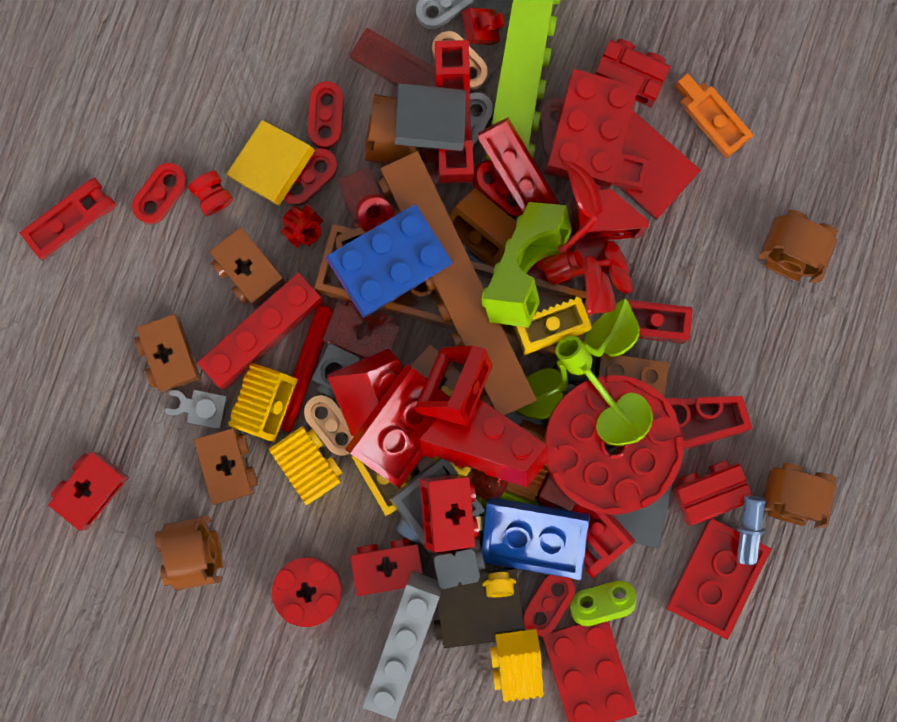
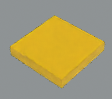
M262 120L226 175L279 206L315 150L307 143Z

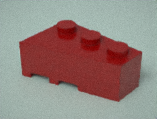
M481 399L477 402L468 426L437 418L419 439L423 456L433 459L434 457L454 462V465L462 468L467 466L485 472V475L524 487L529 486L548 462L547 444Z

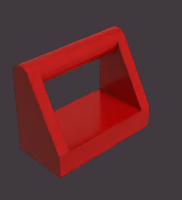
M477 346L441 348L414 408L415 411L423 415L468 426L493 367L486 349ZM454 362L464 365L449 401H433L449 363Z

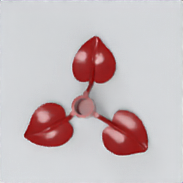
M564 162L561 165L566 168L569 174L576 202L580 210L589 217V220L565 244L558 247L559 254L543 261V269L547 279L553 285L585 274L587 314L609 313L616 307L615 295L608 276L601 272L600 266L608 267L610 279L619 291L628 294L634 291L633 282L629 276L628 263L620 247L613 241H608L604 244L606 259L598 261L591 255L583 260L577 250L573 252L569 250L597 222V214L601 213L603 208L599 190L591 175L575 163Z

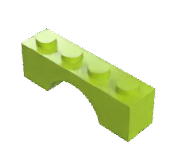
M528 202L523 215L518 217L512 238L507 240L504 255L501 261L496 263L493 278L489 286L485 287L482 293V306L486 308L490 323L529 328L540 300L534 278L526 273L539 260L559 254L558 247L568 241L572 227L567 205Z

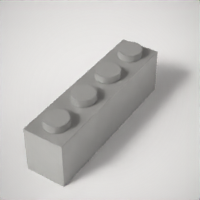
M411 571L363 706L364 709L396 719L441 595L442 588L439 586L438 580Z

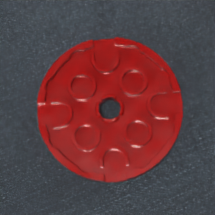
M619 375L597 377L598 381L616 403L623 395L631 392L645 398L651 407L653 415L652 426L643 439L636 443L623 445L621 451L616 455L608 454L604 446L605 442L597 433L596 424L599 415L604 410L610 408V405L592 382L587 380L567 392L557 403L548 419L544 435V443L547 444L548 462L546 463L548 470L559 489L573 502L588 510L618 515L645 508L658 500L669 489L680 469L684 443L676 418L677 415L666 398L655 388L643 381Z

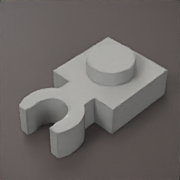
M178 390L169 391L170 396L180 399V406L177 409L166 408L165 412L167 414L180 416L186 412L189 413L187 423L222 429L228 400L227 396L193 390L192 399H189L183 392Z

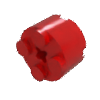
M315 556L300 557L286 564L277 573L272 586V599L277 612L287 623L300 627H312L328 620L337 610L343 595V584L338 571L329 562ZM304 582H307L309 587L316 588V592L311 595L312 600H308L306 595L301 596L299 590L304 587Z

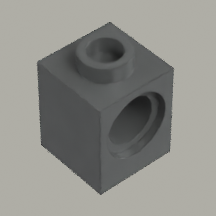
M329 343L312 378L315 383L319 384L316 390L335 398L326 376L327 369L334 364L346 367L361 359Z

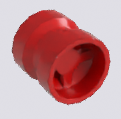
M216 170L199 176L188 186L192 195L200 200V208L205 216L214 215L233 202L229 191L222 188V180Z

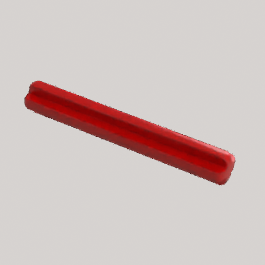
M319 305L316 309L292 377L298 380L279 430L287 433L293 430L335 315V311L330 307Z

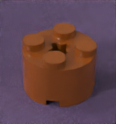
M373 95L371 105L373 106V111L369 117L364 161L390 164L415 152L416 146L394 144L396 97Z
M788 210L786 215L773 219L759 254V259L761 261L765 258L767 260L765 266L783 277L800 281L801 276L811 277L809 283L820 282L824 278L836 247L838 231L829 224H818L808 220L807 216L800 211Z
M783 463L782 468L774 467L770 470L763 496L766 499L764 512L769 511L768 516L787 523L804 526L805 522L810 520L815 521L814 528H827L837 489L835 484L836 477L822 472H816L815 475L803 473L804 468L802 466L791 463Z
M205 515L166 523L161 531L155 532L157 550L162 552L164 565L161 566L160 574L165 586L172 585L175 590L180 591L221 581L222 576H216L217 569L223 568L222 549L217 530L210 531L207 523L212 522L209 516Z

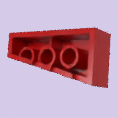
M743 396L666 398L677 415L676 418L681 436H683V450L740 435L753 429ZM614 445L615 451H612L613 455L618 454L623 445Z

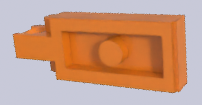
M688 73L677 81L675 87L684 97L680 102L685 108L684 110L726 159L754 136L712 86L708 87L704 82L698 85Z

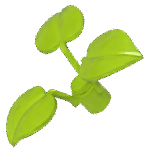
M624 298L616 304L613 311L604 313L593 323L592 328L586 333L584 341H581L576 336H567L557 344L555 352L560 359L557 362L560 372L552 368H545L527 377L537 400L517 410L519 414L532 419L550 417L553 409L564 396L562 391L568 388V370L571 374L575 375L586 374L610 405V408L604 410L599 415L596 424L597 433L604 442L616 446L636 443L647 435L652 426L653 415L651 407L645 398L631 392L623 395L616 403L590 370L592 367L591 354L601 357L605 352L609 356H619L628 351L638 340L639 324L629 302Z

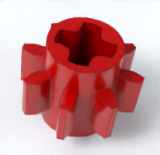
M307 204L303 210L293 206L282 217L284 228L280 232L296 248L300 246L301 242L311 246L321 236L320 224L324 221Z

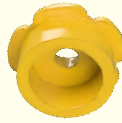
M496 572L489 574V580L482 583V586L486 587V596L497 598L513 595V585L516 584V580L509 578V573Z

